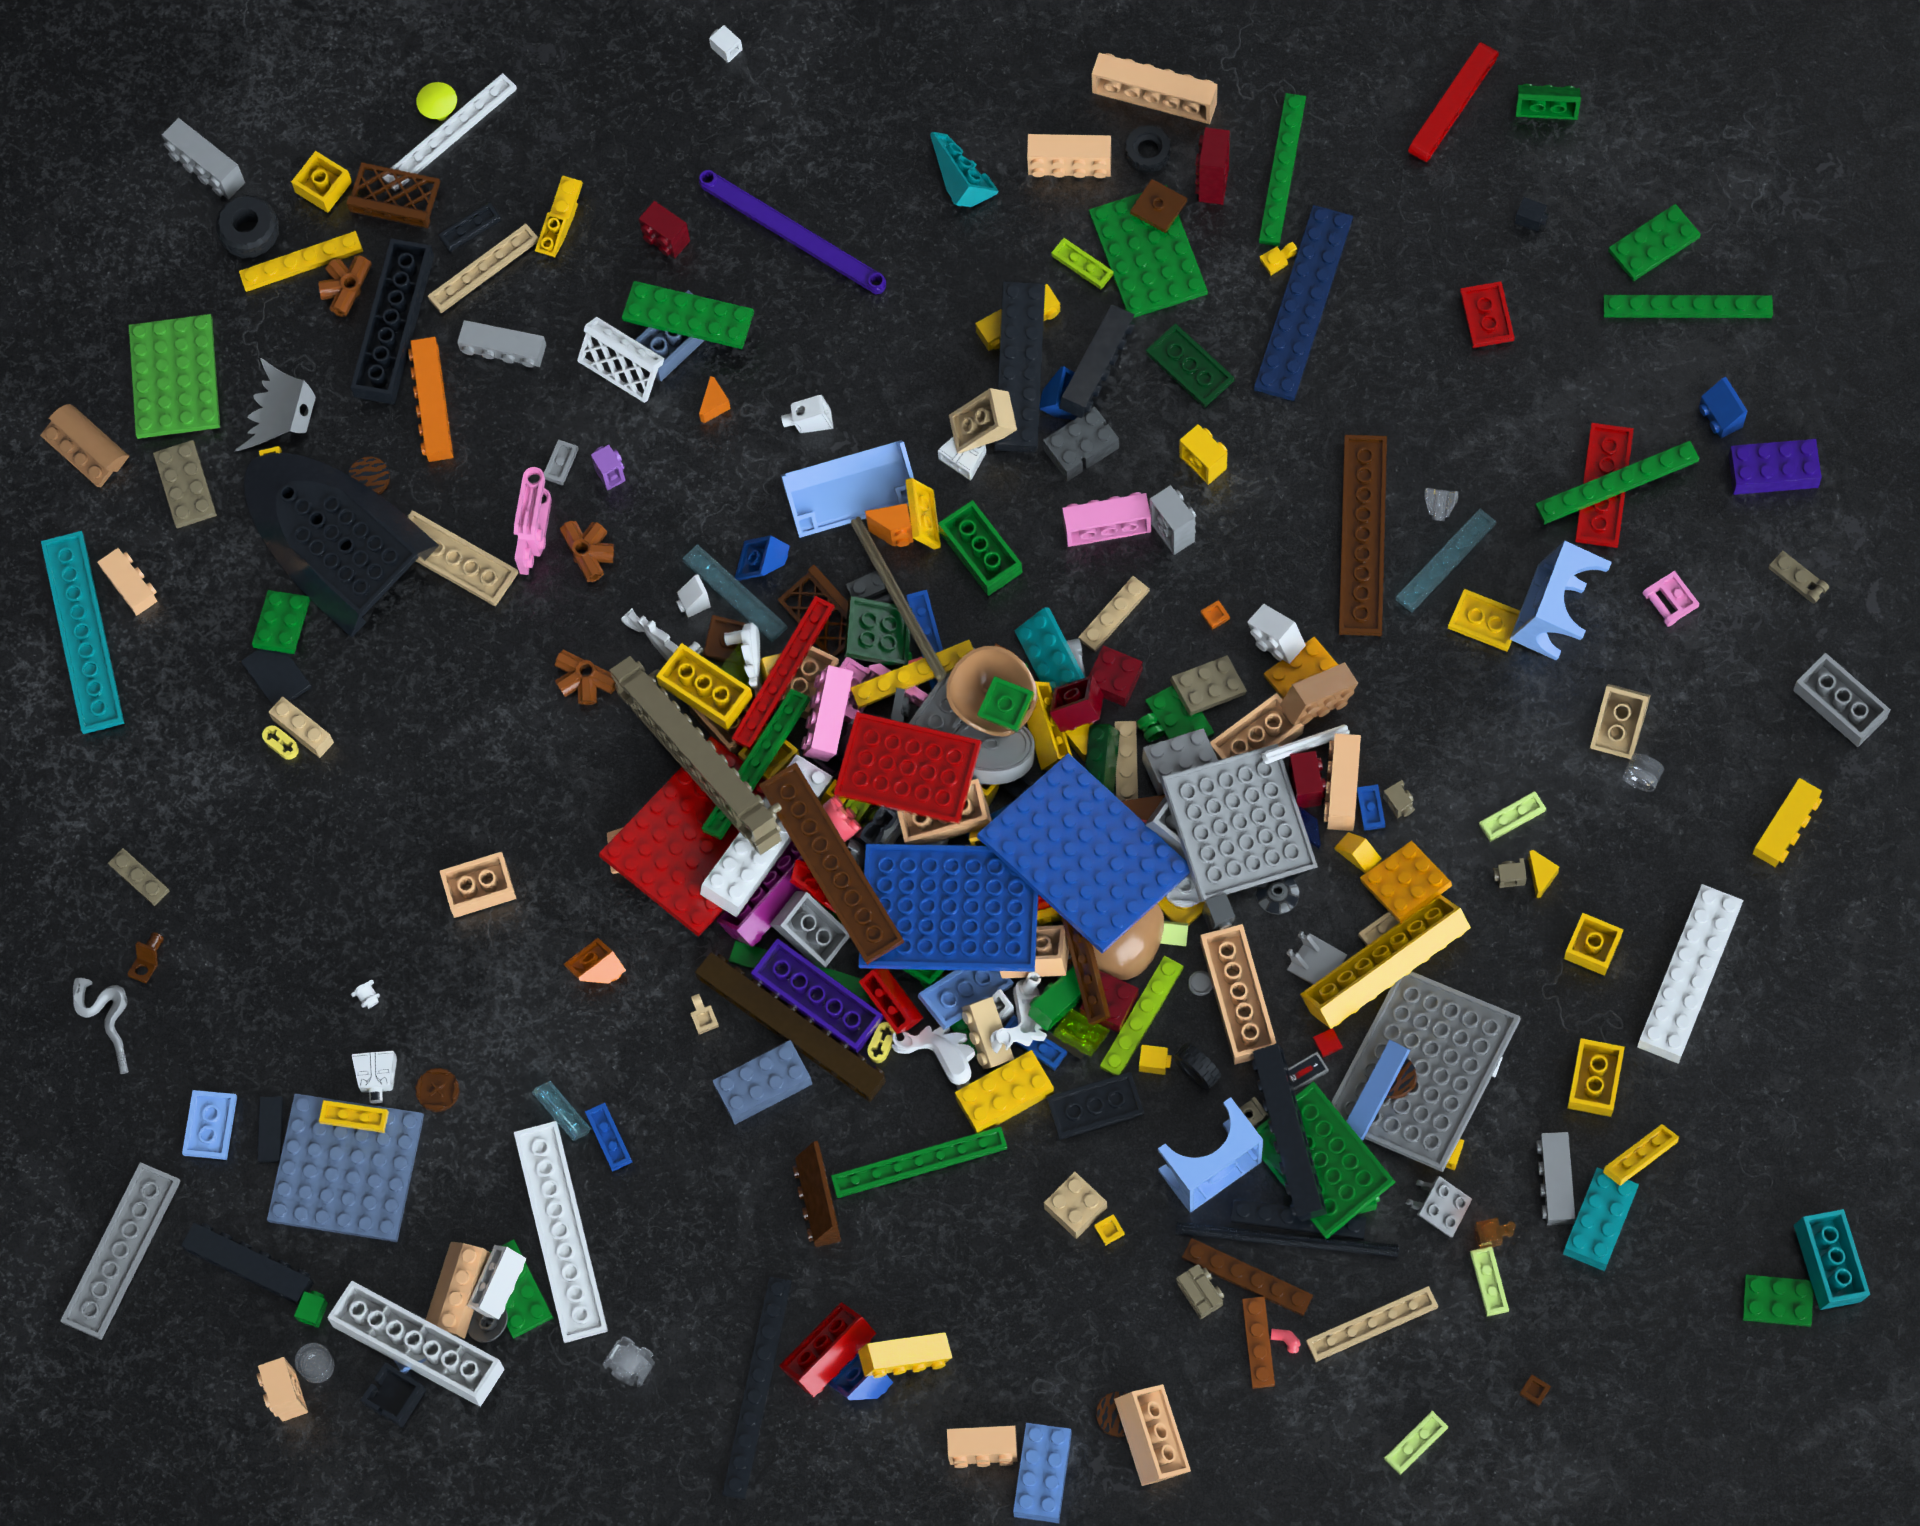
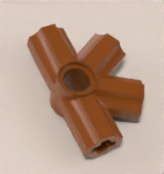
M355 256L349 269L340 258L333 259L325 268L332 279L319 281L321 300L334 298L330 311L338 316H347L355 298L361 294V286L372 266L371 261L366 259V257Z
M576 521L564 523L560 527V532L572 552L573 560L580 567L587 582L599 580L604 575V572L598 562L613 563L614 544L601 543L607 535V530L601 524L592 522L585 532L582 533ZM581 549L586 550L585 553H578L577 551Z
M564 649L557 656L555 667L567 673L555 680L565 697L578 689V703L593 705L597 703V688L609 694L615 691L616 683L613 681L610 672ZM592 668L589 675H582L584 669Z

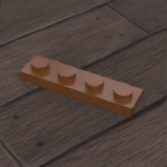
M1265 1297L1242 1299L1252 1389L1274 1387L1275 1381Z

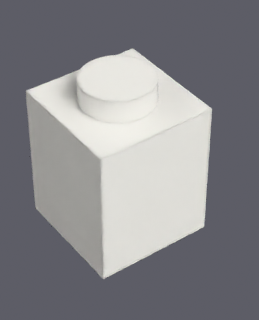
M724 25L720 29H716L709 38L711 48L726 62H730L742 51L741 40Z

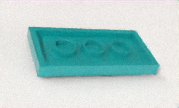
M1044 607L1014 630L1040 682H1049L1052 692H1054V688L1085 678L1050 608Z

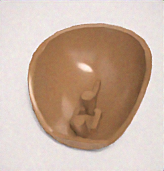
M983 646L973 649L955 664L949 675L946 685L949 705L953 712L971 727L993 736H1010L1016 732L979 718L977 716L994 676L1034 692V696L1021 723L1020 730L1028 721L1036 706L1037 687L1034 678L1025 663L1009 650L998 646Z
M1158 903L1103 954L1093 946L1100 971L1119 980H1128L1141 974L1150 965L1159 949L1164 931V916Z

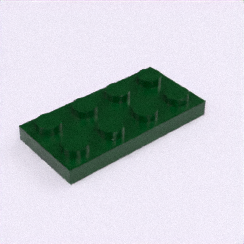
M1176 323L1146 349V354L1204 408L1234 382V377Z

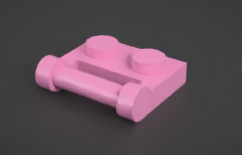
M1675 571L1643 591L1646 599L1649 598L1663 616L1667 627L1699 607V602ZM1660 590L1676 612L1670 613L1657 596V591Z

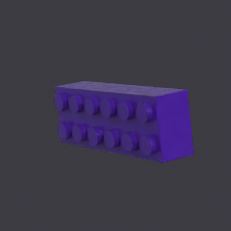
M778 938L751 972L753 979L757 980L769 991L774 992L780 999L792 1005L802 1015L809 1017L817 1026L827 1030L835 1039L844 1042L855 1053L860 1052L876 1031L878 1025L884 1020L880 1012Z

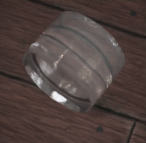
M1635 753L1632 755L1622 777L1628 784L1639 790L1653 792L1661 778L1664 767L1660 762L1647 755Z
M309 1343L298 1350L295 1356V1366L306 1381L321 1383L332 1375L334 1359L323 1345Z

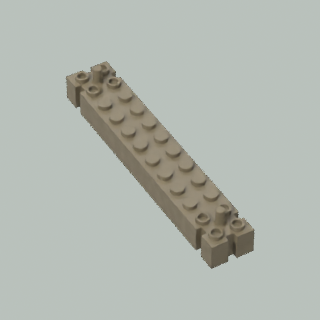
M631 656L611 668L609 671L613 681L616 683L615 688L621 699L631 707L637 717L745 839L747 838L750 841L752 847L762 855L781 842L779 834L781 829L775 821L777 819L776 813L782 810L781 805L777 802L767 809L762 798L758 794L755 796L752 793L753 790L747 781L742 782L738 771L734 767L730 768L728 766V761L724 755L717 754L713 743L710 740L706 741L704 739V734L698 727L694 728L692 726L689 716L686 713L683 715L678 704L674 700L670 701L668 699L669 696L663 687L658 688L656 676L660 670L656 669L647 675L643 665L639 661L635 662Z

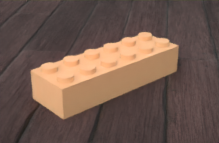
M1109 53L1098 54L1092 71V93L1207 124L1211 123L1217 105V84L1211 80H1200L1188 74H1177L1170 69L1162 70L1155 68L1151 64L1136 63L1132 59L1117 58Z
M1243 924L1200 935V944L1234 1065L1254 1059L1253 1051L1276 1044Z

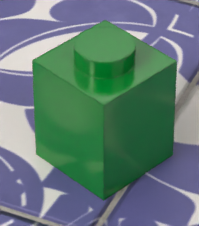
M304 1291L294 1317L299 1322L319 1328L328 1305L326 1299L323 1298L324 1295L316 1291H311V1293Z

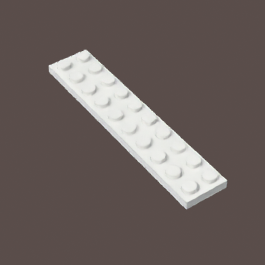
M554 1121L516 1131L514 1135L563 1340L567 1343L608 1332L558 1123Z

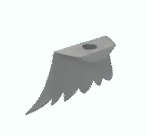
M260 358L263 368L270 381H262L263 386L268 392L253 395L256 402L263 408L248 415V418L259 424L248 431V434L255 435L235 451L253 447L289 431L305 433L316 398L309 385L304 380L283 373ZM302 404L307 406L304 416L300 413V406Z

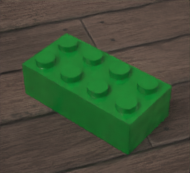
M973 500L938 523L940 535L987 596L1023 573L1020 560Z

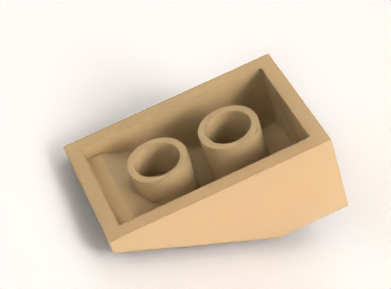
M990 388L949 414L957 453H963L1001 440L1017 430L1008 391Z
M1608 684L1590 748L1632 760L1651 695Z

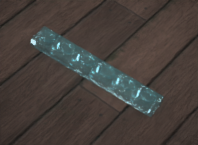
M1479 509L1396 596V600L1412 613L1496 525V521L1482 509Z
M698 544L682 558L684 563L750 623H754L758 630L772 643L787 629V625Z

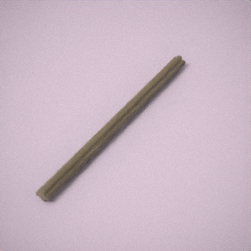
M861 518L852 519L851 525L861 544H863L862 546H864L905 624H907L914 640H916L915 642H917L916 644H918L925 660H927L926 662H928L936 680H938L937 682H941L948 676H946L947 674H945L946 672L926 636H924L925 634H923L924 632L921 630L920 624H918L914 614H912L913 612H911L912 610H910L911 608H909L907 600H905L891 572L887 569L888 567H886L887 565H885L886 563H884L885 561H883L881 553H879L873 539L869 536L870 534H868L869 532H867L868 530H866L867 528H865L866 526H864Z

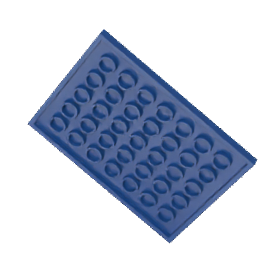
M1069 753L977 834V838L1102 954L1190 874L1187 861L1153 830L1146 827L1145 823Z
M866 844L864 875L902 936L904 943L868 965L859 952V968L1035 972L1038 894L987 846Z

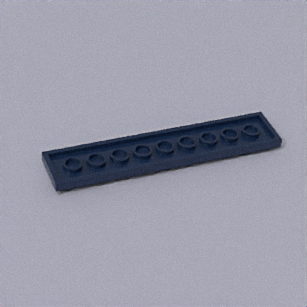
M1313 205L1254 386L1255 391L1295 401L1353 221L1352 215Z

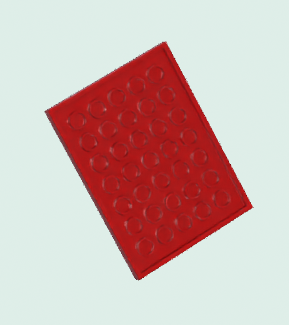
M711 736L707 741L710 740L713 743L717 754H723L728 761V766L730 768L734 767L738 771L744 762ZM681 767L600 851L599 857L699 937L724 910L700 895L702 883L737 837L739 831L731 824L722 840L702 831L701 828L716 805ZM761 777L752 793L755 796L758 794L763 800L766 796L759 784L765 780Z

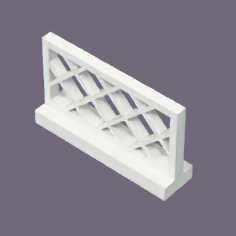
M598 317L588 322L584 328L586 334L577 361L642 402L648 401L658 368L663 365L665 358ZM591 336L597 339L600 345L594 346ZM607 347L615 350L616 356L611 357ZM597 349H602L605 359L600 360ZM586 352H591L594 362L585 358ZM624 357L631 360L634 366L628 367ZM619 359L622 369L617 370L613 360ZM607 362L611 372L604 370L602 363ZM641 367L650 372L649 377L645 378ZM630 370H636L639 377L638 380H633ZM619 373H625L628 380L627 383L621 380ZM637 383L642 384L644 393L638 391Z

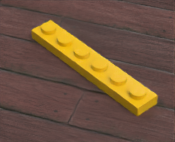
M354 231L240 270L239 274L245 291L248 292L326 265L333 259L340 258L341 260L363 252L358 235Z
M970 640L937 652L936 655L945 672L948 673L953 670L955 664L964 655L973 650ZM922 658L851 687L850 689L858 708L860 709L894 695L896 688L907 690L934 679L935 676L928 662H926L927 660Z

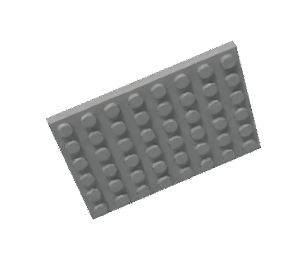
M1411 972L1395 982L1390 988L1331 1103L1347 1121L1388 1041L1392 1040L1411 1050L1407 1059L1412 1062L1416 1069V1086L1403 1098H1385L1365 1139L1443 1172L1521 1018L1519 1015Z

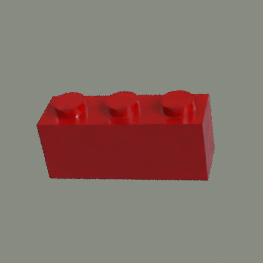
M873 969L859 981L896 1034L909 1031L924 1018L888 969Z

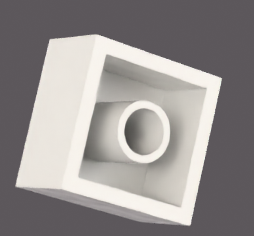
M1265 604L1247 622L1251 629L1250 633L1256 640V646L1264 652L1266 650L1269 651L1279 661L1284 660L1290 664L1306 646L1296 623Z

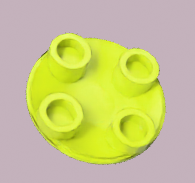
M430 83L424 86L418 93L416 99L417 108L425 117L443 121L456 107V93L451 86L445 83Z

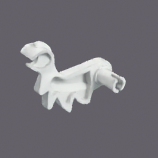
M630 609L621 618L622 622L629 628L637 632H645L654 647L666 661L670 659L678 648L675 643L670 641L671 637L667 633L656 627L653 620L648 621L645 616L639 618L633 609ZM695 641L689 646L690 649L698 654L704 651Z
M754 623L744 624L742 630L724 633V638L727 646L743 643L741 649L746 664L744 669L749 677V685L755 690L756 697L762 687L759 681L761 663L760 634L758 627Z
M1030 972L1026 979L1018 981L1014 987L1013 995L1018 1026L1001 1028L992 1033L990 1042L994 1052L998 1053L1003 1045L1002 1043L1006 1046L1005 1050H1008L1013 1042L1030 1046L1033 1040H1045L1047 1034L1041 1031L1044 1029L1028 1016L1031 1008L1030 1002L1036 995L1040 997L1037 985L1041 982V978H1039L1040 975L1038 973Z
M930 1026L925 1027L916 1036L903 1032L905 1037L903 1041H898L896 1034H893L894 1045H892L894 1051L908 1054L918 1049L928 1048L935 1053L951 1083L956 1084L958 1090L970 1084L971 1069L968 1062L975 1056V1051L971 1046L963 1044L968 1040L966 1034L957 1032L947 1034L950 1031L949 1027L945 1030L939 1027L932 1032Z

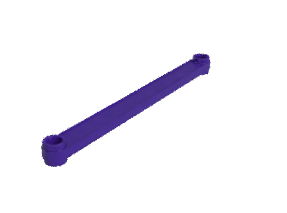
M705 170L700 174L699 184L704 191L871 291L873 294L884 292L886 279L881 273L713 171ZM707 179H711V180H712V181L709 182V183L704 182V181L707 180ZM876 281L881 282L880 285H873Z

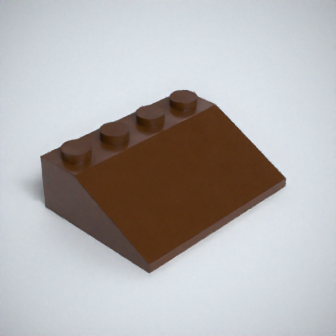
M814 1141L795 1158L797 1165L793 1166L795 1179L800 1178L801 1186H798L797 1189L800 1200H805L806 1207H803L802 1211L804 1220H809L811 1227L807 1229L809 1242L814 1241L815 1247L841 1242V1237L818 1141Z

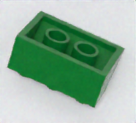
M1532 84L1518 85L1516 117L1578 120L1581 102L1580 88L1573 86L1554 87L1552 85L1533 86Z

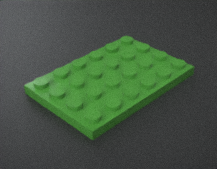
M211 314L129 325L137 439L220 428Z

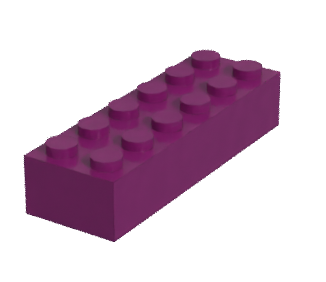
M793 841L790 842L739 915L735 917L725 911L717 919V922L732 938L753 947L760 942L765 932L772 927L770 923L796 891H802L789 882L795 860L805 862Z

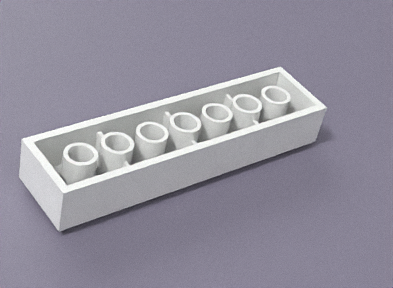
M796 754L787 767L797 763L815 795L821 801L824 793L831 785L833 776ZM765 797L763 799L764 806L768 809L771 805ZM778 816L775 821L781 829L779 834L782 841L760 855L752 847L750 841L747 838L745 839L739 832L702 883L700 895L733 916L737 917L792 841Z
M1701 885L1640 1037L1638 1048L1679 1064L1743 903L1742 899L1706 885Z
M354 1281L350 1282L327 1317L335 1329L396 1362L410 1367L411 1370L480 1407L505 1370L499 1359ZM426 1358V1361H425V1362H422V1363L418 1362V1361H420V1360Z

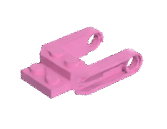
M530 467L523 474L514 522V535H518L514 559L519 573L528 575L529 568H533L534 556H541L543 549H545L546 531L552 503L549 491L544 488V474L537 467ZM533 474L540 476L537 483H530L528 478ZM545 495L547 497L546 501L541 504L542 496Z
M846 657L839 667L853 671L850 688L891 671L880 663L864 667L849 657ZM916 686L905 690L909 701L919 708L928 697L927 693ZM851 689L849 690L844 714V721L847 723L855 719L856 712L863 713L867 707L858 708Z

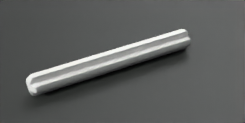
M1341 725L1265 751L1261 757L1263 762L1268 764L1288 757L1290 754H1297L1329 743L1330 740L1334 741L1335 733L1349 734L1350 731L1347 725Z

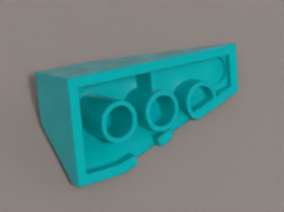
M937 132L930 134L946 190L955 205L973 207L997 195L999 191L986 173L981 175L975 168L977 164L973 160L962 155L963 150L947 134Z

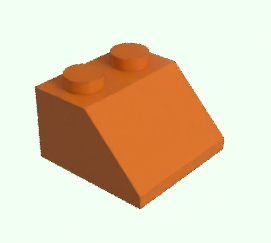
M907 503L865 511L869 532L892 546L904 547L913 543Z

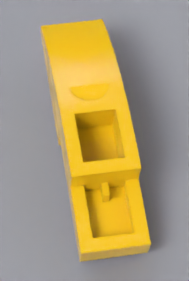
M562 175L551 211L547 213L535 252L552 257L557 255L578 206L577 200L583 184L582 181Z

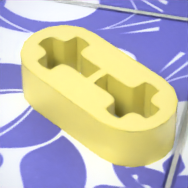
M268 726L264 729L262 733L263 740L271 749L285 759H293L297 756L299 751L298 745L290 736L276 726ZM270 733H276V736L279 740L276 741L273 738L270 739L268 735ZM283 743L288 747L291 746L293 750L291 752H285V749L282 746Z
M882 1022L878 1025L868 1046V1057L874 1063L885 1061L893 1045L892 1037L896 1032L888 1022ZM889 1028L891 1035H887L883 1041L881 1030L885 1031ZM881 1044V1052L883 1054H878L877 1057H874L872 1050H877Z

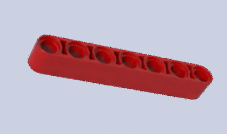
M1482 42L1477 45L1412 141L1408 153L1424 162L1431 158L1495 63L1499 51Z

